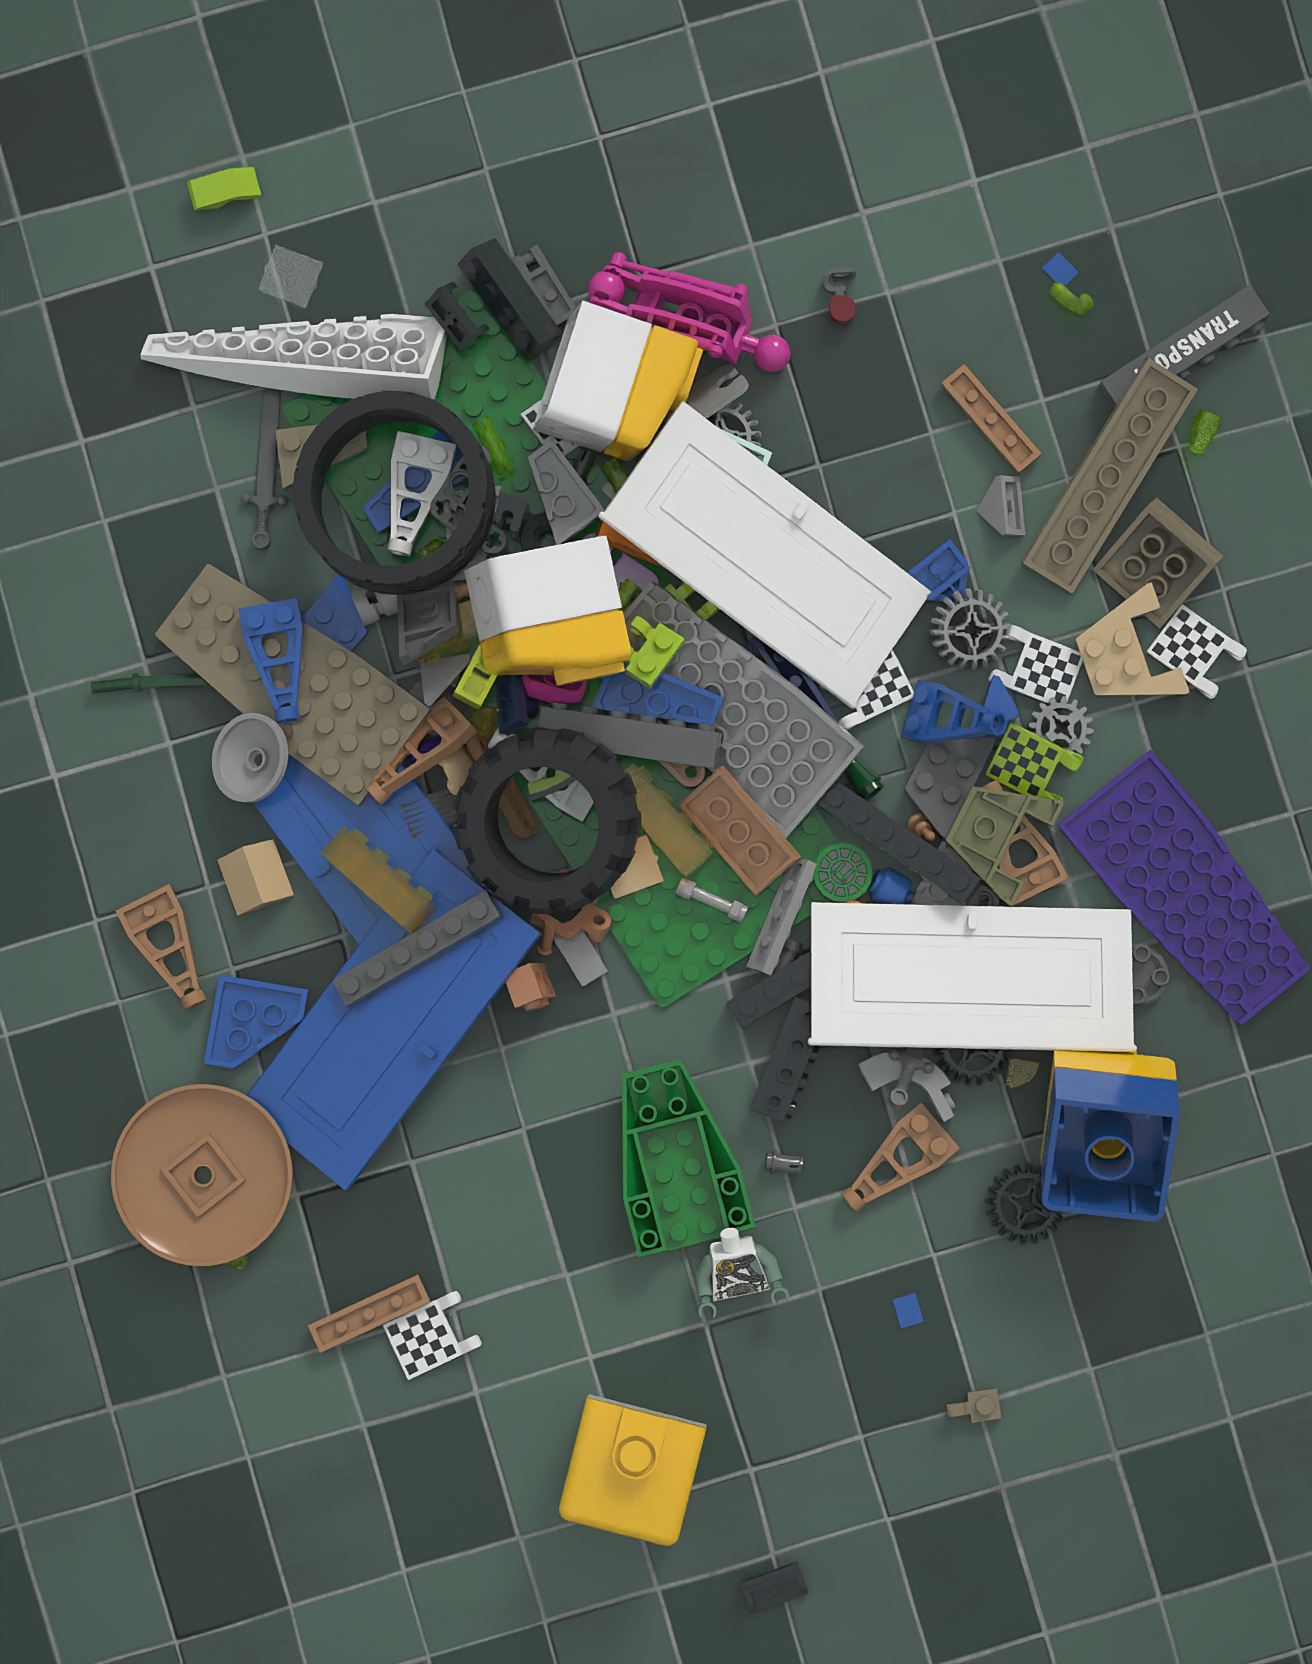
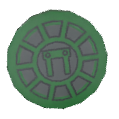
M841 842L830 845L820 852L814 862L817 864L813 877L815 886L824 897L833 902L845 903L855 901L865 894L871 884L873 874L871 861L865 852L854 844Z

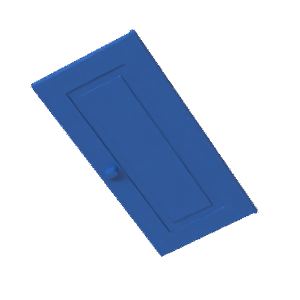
M288 754L286 771L277 788L266 798L253 802L358 945L432 847H438L439 853L474 880L466 869V866L469 864L463 850L457 849L453 829L442 818V815L438 813V810L434 808V804L430 803L431 800L426 798V793L415 779L393 792L382 806L371 794L367 796L361 806H358ZM401 763L395 772L399 774L405 770V765ZM417 800H421V801L416 802V803H414V804H412V805H410V806H408V807H405V808H403V809L401 808V805H403V804L410 803V802L417 801ZM424 805V806H422V807H420V808H417V809H415V810H413V811H411V812H409V813H406V814L403 813L404 810H407V809H411V808H414V807H418V806ZM425 811L410 819H405V816ZM426 817L411 825H407V822ZM427 823V824H425V825H423V826H420V827H418V828L412 830L413 833H414V832H418V831H421V830L428 829V830H426V831H424V832H421V833L417 834L416 837L412 838L408 826H409V827H413V826H417V825H421V824ZM483 883L480 884V886H482L485 890L489 891L492 895H494V893Z
M432 847L334 979L485 891V889L439 853L438 847ZM494 899L503 917L502 919L350 1008L345 1006L332 980L246 1094V1096L259 1103L274 1118L290 1146L345 1191H348L541 936L539 931L502 902Z

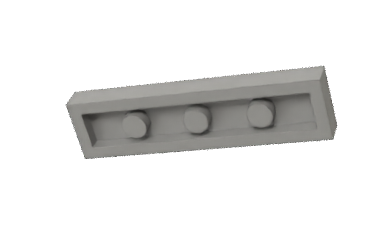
M799 858L785 871L746 967L772 975L774 968L779 963V955L784 943L790 936L791 926L796 914L801 909L807 887L813 880L816 863Z

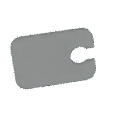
M725 364L691 386L686 404L707 419L745 393L749 384L746 378L740 375L730 385L719 388L724 381L739 374L731 364ZM668 410L663 419L665 424L673 414V411Z

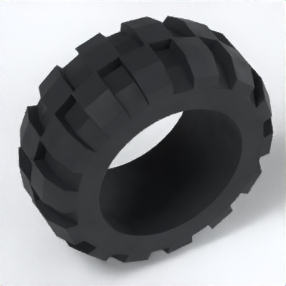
M544 727L521 731L497 742L495 746L483 753L468 770L469 775L463 786L459 787L454 810L457 811V826L453 828L457 849L463 850L469 864L466 866V869L477 884L483 883L494 893V899L511 908L519 906L529 909L532 914L552 915L558 911H573L592 903L613 887L615 882L629 867L636 853L634 849L637 837L641 834V811H638L635 798L638 792L630 774H625L616 762L618 757L601 742L596 744L585 738L584 733L566 728L558 730L545 729ZM532 767L554 768L575 778L588 791L597 810L599 827L595 847L583 866L564 873L541 872L526 866L509 851L502 839L498 826V805L504 788L517 772Z

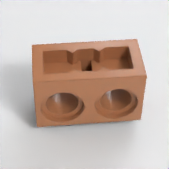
M529 963L516 968L506 981L515 1008L524 1007L525 1011H534L550 1005L548 999L556 997L544 963Z

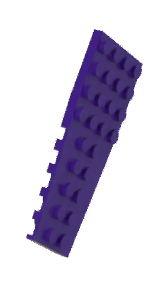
M1151 749L1057 824L1058 828L1111 893L1128 910H1131V914L1239 1025L1248 1021L1310 970V966L1306 964L1293 941L1288 938L1279 925L1280 923L1275 915H1272L1263 902V898L1257 889H1254L1245 876V872L1234 860L1229 852L1230 850L1210 821Z

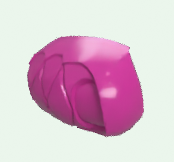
M554 675L522 676L527 696L550 703L563 704L580 703L588 681L556 686Z

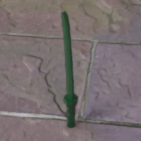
M134 673L130 678L91 682L92 694L125 689H134V692H141L140 689L211 686L199 674L139 676L138 673Z

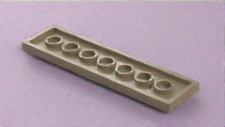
M1146 357L1024 555L1021 563L1073 594L1198 389Z

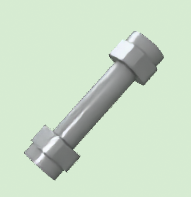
M683 877L675 893L687 900L691 897L727 913V918L742 923L748 906L738 901L732 903L696 887L695 882Z

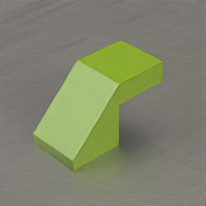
M254 167L230 168L187 182L194 210L219 209L230 201L256 199L261 195Z

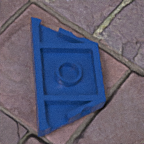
M339 574L302 617L304 623L351 652L356 649L368 634L345 579Z

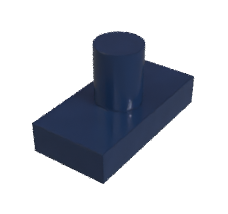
M502 675L495 680L499 733L507 736L528 724L527 717H535L539 709L537 701L525 697V688L522 681L523 675Z

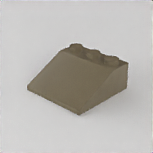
M1155 498L1092 570L1126 600L1146 584L1152 582L1160 608L1143 615L1160 629L1224 556L1164 503Z

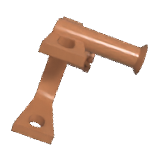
M563 867L559 871V873L569 872ZM598 898L592 903L583 906L580 912L567 923H561L549 914H532L530 923L543 928L541 942L536 946L537 951L544 956L551 955L554 951L552 944L554 933L564 938H571L578 934L581 929L586 931L589 940L601 942L610 929L611 917L607 912L596 907Z

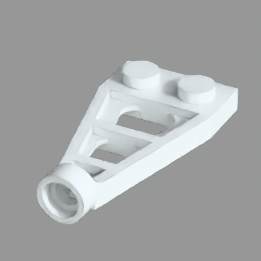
M398 431L391 457V538L387 547L388 552L401 556H410L413 543L431 511L430 504L432 499L450 475L457 448L456 444ZM412 466L428 470L432 473V479L424 492L415 493L406 489L405 471L408 467ZM404 498L421 503L418 515L413 522L404 521L400 518L401 502ZM398 537H405V538L407 539V541H404V540H401V539H397V538H398Z
M498 727L488 744V748L491 749L497 742L515 734L509 736L501 734ZM541 767L537 772L532 771L530 768L519 772L529 782L546 779L548 767ZM577 780L569 784L567 789L558 790L545 796L556 808L582 823L594 804L588 791Z

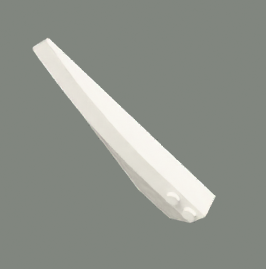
M384 314L378 320H367L366 316L354 317V322L337 323L336 319H326L318 325H310L308 321L259 325V330L245 331V327H233L232 332L215 333V329H209L189 336L187 332L148 335L140 356L143 360L184 371L278 390L352 399L381 391H402L434 399L440 382L447 333L435 317Z

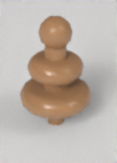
M921 813L910 817L906 828L927 842H932L935 839V834L932 832V826L929 821H926Z

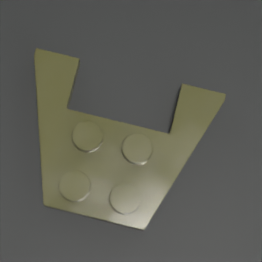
M972 786L944 841L1006 905L1013 907L1024 882L999 870L997 867L1024 813L1052 827L1065 802L1057 799Z

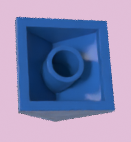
M993 675L983 706L990 710L1004 712L1007 717V725H1009L1011 722L1016 721L1020 713L1000 677ZM987 736L974 737V738H976V739H981V738H985V737H987Z

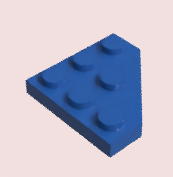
M219 975L203 1064L230 1069L237 1068L304 1019L309 990Z

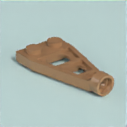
M444 696L430 708L431 712L396 756L381 767L374 776V780L366 787L368 792L381 806L390 798L393 792L455 753L478 732ZM430 731H436L442 738L441 743L425 754L419 753L417 747L424 736ZM408 754H412L416 758V762L397 774L395 770Z
M998 779L981 787L1003 791ZM1024 815L1019 823L1020 831L1013 835L998 865L999 870L1024 882L1014 905L1068 879L1054 849ZM1019 839L1028 841L1037 852V859L1023 868H1015L1011 863L1009 855L1010 845Z
M168 884L116 910L128 938L181 998L180 1001L184 1009L189 1010L204 1003L207 999L202 989H200L184 911L171 885ZM168 921L172 924L175 941L172 946L164 950L156 949L148 940L146 933L148 929ZM179 951L184 958L186 971L175 977L171 975L163 960L165 957ZM193 988L195 990L185 995L187 989Z
M920 1103L896 1123L853 1185L841 1193V1196L857 1213L865 1206V1203L938 1168L960 1148L926 1107ZM904 1138H911L923 1152L922 1160L910 1167L900 1166L893 1156L895 1148ZM882 1161H887L896 1171V1177L886 1184L878 1186L871 1179V1173ZM854 1190L862 1191L863 1199Z

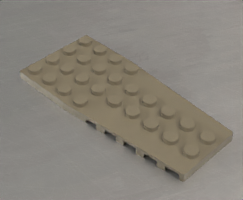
M207 564L160 626L155 636L243 714L258 713L266 715L276 722L274 706L244 641L238 610L271 602L212 565ZM303 622L304 634L298 699L300 719L289 723H278L286 737L288 754L355 804L361 806L370 794L366 787L374 780V776L381 767L396 756L431 712V709L361 657ZM286 633L268 635L262 638L261 644L268 658L272 660L283 658L287 654L288 636ZM284 665L271 668L270 674L274 686L277 689L288 687L290 685V667ZM284 704L282 707H288V706H291V705H290V704Z

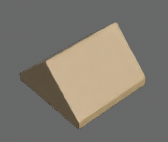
M274 839L241 847L218 859L237 916L294 896Z

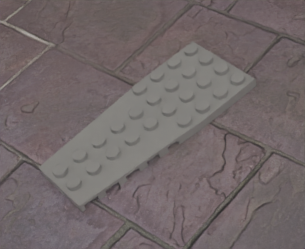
M650 582L623 614L630 646L638 653L645 643L644 640L630 633L632 629L630 624L637 615L647 621L653 629L661 623L685 638L684 644L663 672L726 698L715 723V732L723 733L718 768L724 766L782 835L788 838L865 746L796 686L655 582ZM686 722L685 728L697 729L698 724ZM708 768L712 773H714L717 770Z

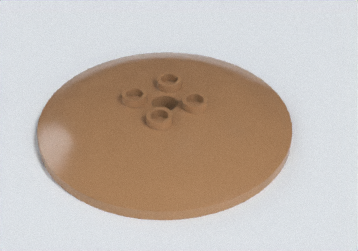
M209 1084L178 1087L146 1103L136 1112L122 1131L111 1165L113 1198L128 1230L143 1246L156 1255L169 1261L189 1266H213L227 1263L257 1248L270 1236L281 1221L291 1196L293 1183V1166L286 1138L274 1118L250 1097L227 1087ZM203 1166L208 1167L212 1172V1178L207 1184H200L195 1178L197 1169Z

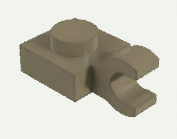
M997 1388L966 1392L967 1402L946 1405L948 1417L969 1414L970 1423L1002 1419Z

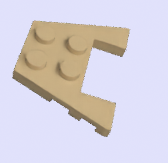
M1152 582L1146 584L1076 638L1095 695L1190 693L1181 667L1154 677L1150 676L1133 627L1132 617L1160 608Z

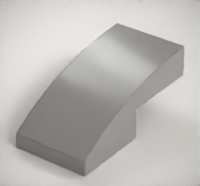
M574 917L570 918L564 923L571 921ZM582 929L571 938H564L554 933L553 940L582 987L608 972Z

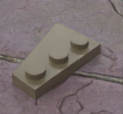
M317 425L275 430L283 490L293 486L294 472L298 467L296 464L302 447ZM366 431L348 442L334 458L331 466L338 465L367 451Z

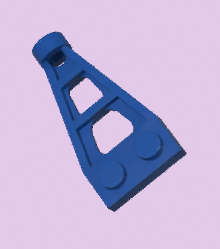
M292 598L238 609L244 641L274 706L276 722L289 723L299 720L298 699L304 634L299 599ZM286 633L288 636L287 654L283 658L273 660L268 658L261 644L262 638L268 635ZM288 665L290 667V685L277 689L274 686L270 670L274 667ZM284 704H290V705H291V706H288V707H282Z
M918 680L901 737L910 741L933 744L988 735L999 736L1007 728V717L1004 712L990 710L940 683ZM942 702L951 704L953 709L948 725L936 728ZM965 710L975 711L971 727L960 728Z

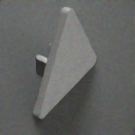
M469 654L427 660L420 664L424 703L427 706H431L450 684L452 687H456L460 677L458 674L472 659Z

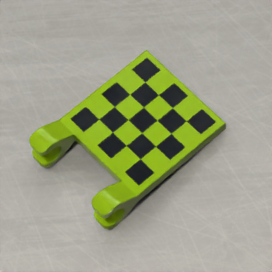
M1011 722L985 775L994 780L998 779L1000 783L1023 795L1063 801V798L1059 795L1045 791L1058 762L1076 771L1081 766L1083 757L1075 752L1063 749Z

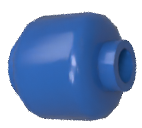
M887 867L882 871L878 869L872 876L871 884L867 889L870 892L871 901L876 904L909 905L914 895V892L911 891L912 882L910 878L891 867Z

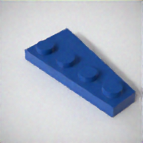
M439 431L430 438L455 444L449 437ZM458 446L456 448L451 472L463 456V453ZM465 465L461 468L468 471ZM412 466L408 467L405 471L406 489L415 493L424 492L432 479V473L428 470ZM464 476L456 477L452 482L453 488L467 480V478ZM388 480L362 507L378 534L391 527V480ZM404 498L401 502L400 518L403 520L419 510L421 503Z
M623 662L625 671L603 678L592 708L715 726L726 698L664 672L653 687L649 689L626 674L628 664Z

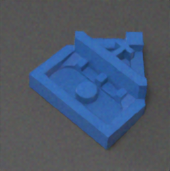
M947 539L906 573L931 591L927 595L926 600L943 602V599L947 597L952 602H955L953 598V592L958 591L962 598H964L970 566H968L967 560L951 539Z

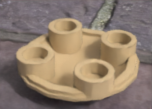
M461 746L455 753L439 762L448 778L447 787L453 795L458 794L459 787L463 786L469 775L468 770L475 763L473 757L469 755L464 746Z

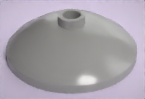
M246 713L232 719L220 732L212 753V771L217 786L230 799L243 803L257 802L270 795L281 782L288 762V745L283 730L272 718L258 713Z

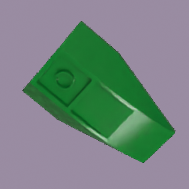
M677 1059L622 1074L623 1201L638 1258L720 1239V1233L727 1228H735L738 1230V1233L756 1228L741 1168L682 1060Z

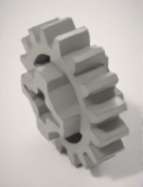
M1066 696L1061 698L1060 703H1057L1054 697H1051L1049 699L1050 706L1048 707L1041 702L1039 704L1041 713L1033 712L1031 715L1036 720V723L1028 724L1029 729L1035 730L1034 734L1052 743H1064L1068 748L1063 749L1074 751L1079 755L1083 753L1080 745L1089 746L1091 743L1085 738L1086 735L1094 733L1093 729L1087 728V725L1093 721L1092 717L1084 718L1083 716L1087 708L1077 709L1078 700L1076 699L1071 704H1067ZM1054 710H1066L1071 713L1068 716L1058 715ZM1043 718L1048 724V732L1044 736L1041 733ZM1056 722L1059 725L1064 723L1067 725L1065 730L1067 735H1064L1062 732L1057 735L1054 732L1057 727ZM1077 722L1080 723L1081 728L1079 739L1074 734V725Z

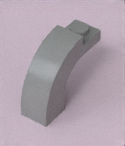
M889 1052L873 1056L857 1065L871 1092L887 1083L899 1080L903 1068L899 1060L894 1061L890 1059ZM922 1057V1061L931 1062L926 1058ZM933 1064L934 1071L930 1074L925 1073L922 1069L915 1070L911 1082L919 1085L927 1093L942 1123L954 1117L952 1110L956 1109V1106L949 1093L943 1095L941 1091L942 1088L951 1084L942 1070L935 1064Z

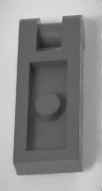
M535 244L529 248L528 253L521 257L517 255L511 261L559 327L567 322L568 318L576 310V307L540 248ZM536 262L539 268L530 273L527 266Z

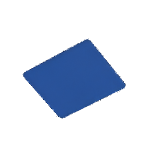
M1059 252L1042 267L1061 288H1064L1079 273Z
M915 1293L893 1299L901 1328L924 1321Z

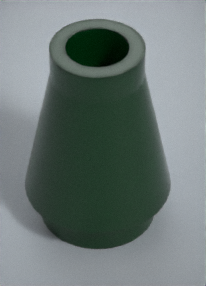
M857 757L845 770L856 794L860 797L862 796L866 801L877 795L884 787L880 782L881 777L863 764Z

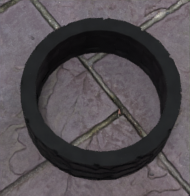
M381 391L357 397L338 406L315 427L304 443L296 464L298 467L294 472L292 494L297 520L308 543L334 572L353 585L375 593L407 595L432 589L451 580L474 559L485 543L493 522L496 490L491 466L481 445L454 412L434 399L415 393ZM392 422H412L434 428L449 437L460 448L468 469L469 495L466 510L456 530L443 545L430 555L402 565H372L356 560L339 550L327 532L322 515L321 495L325 476L334 458L353 438L377 425Z

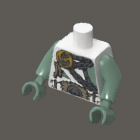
M727 1228L720 1233L721 1241L714 1242L709 1246V1254L704 1256L696 1272L697 1294L701 1298V1303L697 1307V1314L701 1319H703L702 1309L705 1306L711 1307L712 1318L716 1316V1307L710 1303V1297L712 1296L713 1301L770 1290L769 1284H772L774 1290L771 1294V1300L774 1304L778 1305L775 1297L777 1291H783L786 1294L787 1301L790 1297L789 1290L781 1284L783 1278L775 1256L762 1245H755L751 1236L739 1237L738 1230L735 1228Z

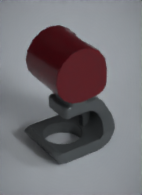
M851 266L829 268L824 273L822 279L824 290L828 294H834L829 302V315L831 320L838 325H846L853 320L856 306L850 297L845 296L847 286L834 284L833 278H854L856 271Z

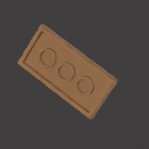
M724 766L719 767L678 804L680 809L755 896L760 894L801 857Z

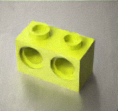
M480 644L452 695L477 710L481 707L497 675L491 674L486 670Z

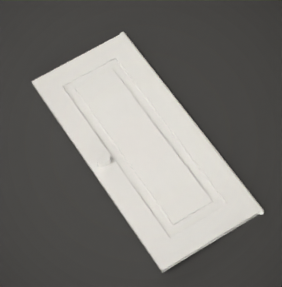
M684 401L680 402L606 510L599 513L601 520L852 709L856 708V701L927 599V595L931 593L920 582Z
M811 902V1038L808 1039V1044L820 1046L1135 1052L1137 1046L1134 1045L1131 910Z

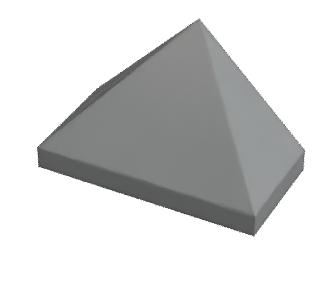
M996 476L977 509V512L1001 535L1026 536L1020 477Z

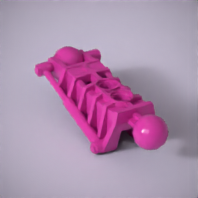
M621 252L613 253L609 265L604 266L602 271L595 273L588 282L589 303L652 324L651 328L655 325L693 338L699 342L697 348L707 351L708 355L713 358L720 357L729 361V364L736 366L741 352L753 355L758 367L766 372L774 373L782 370L790 361V348L782 337L770 334L758 339L749 335L753 320L747 297L748 289L743 284L732 287L675 271L666 272L628 262L627 257ZM623 268L643 273L642 277L624 271ZM625 287L638 291L634 303L630 304L629 307L619 304L624 296ZM664 301L678 305L677 313L662 310Z

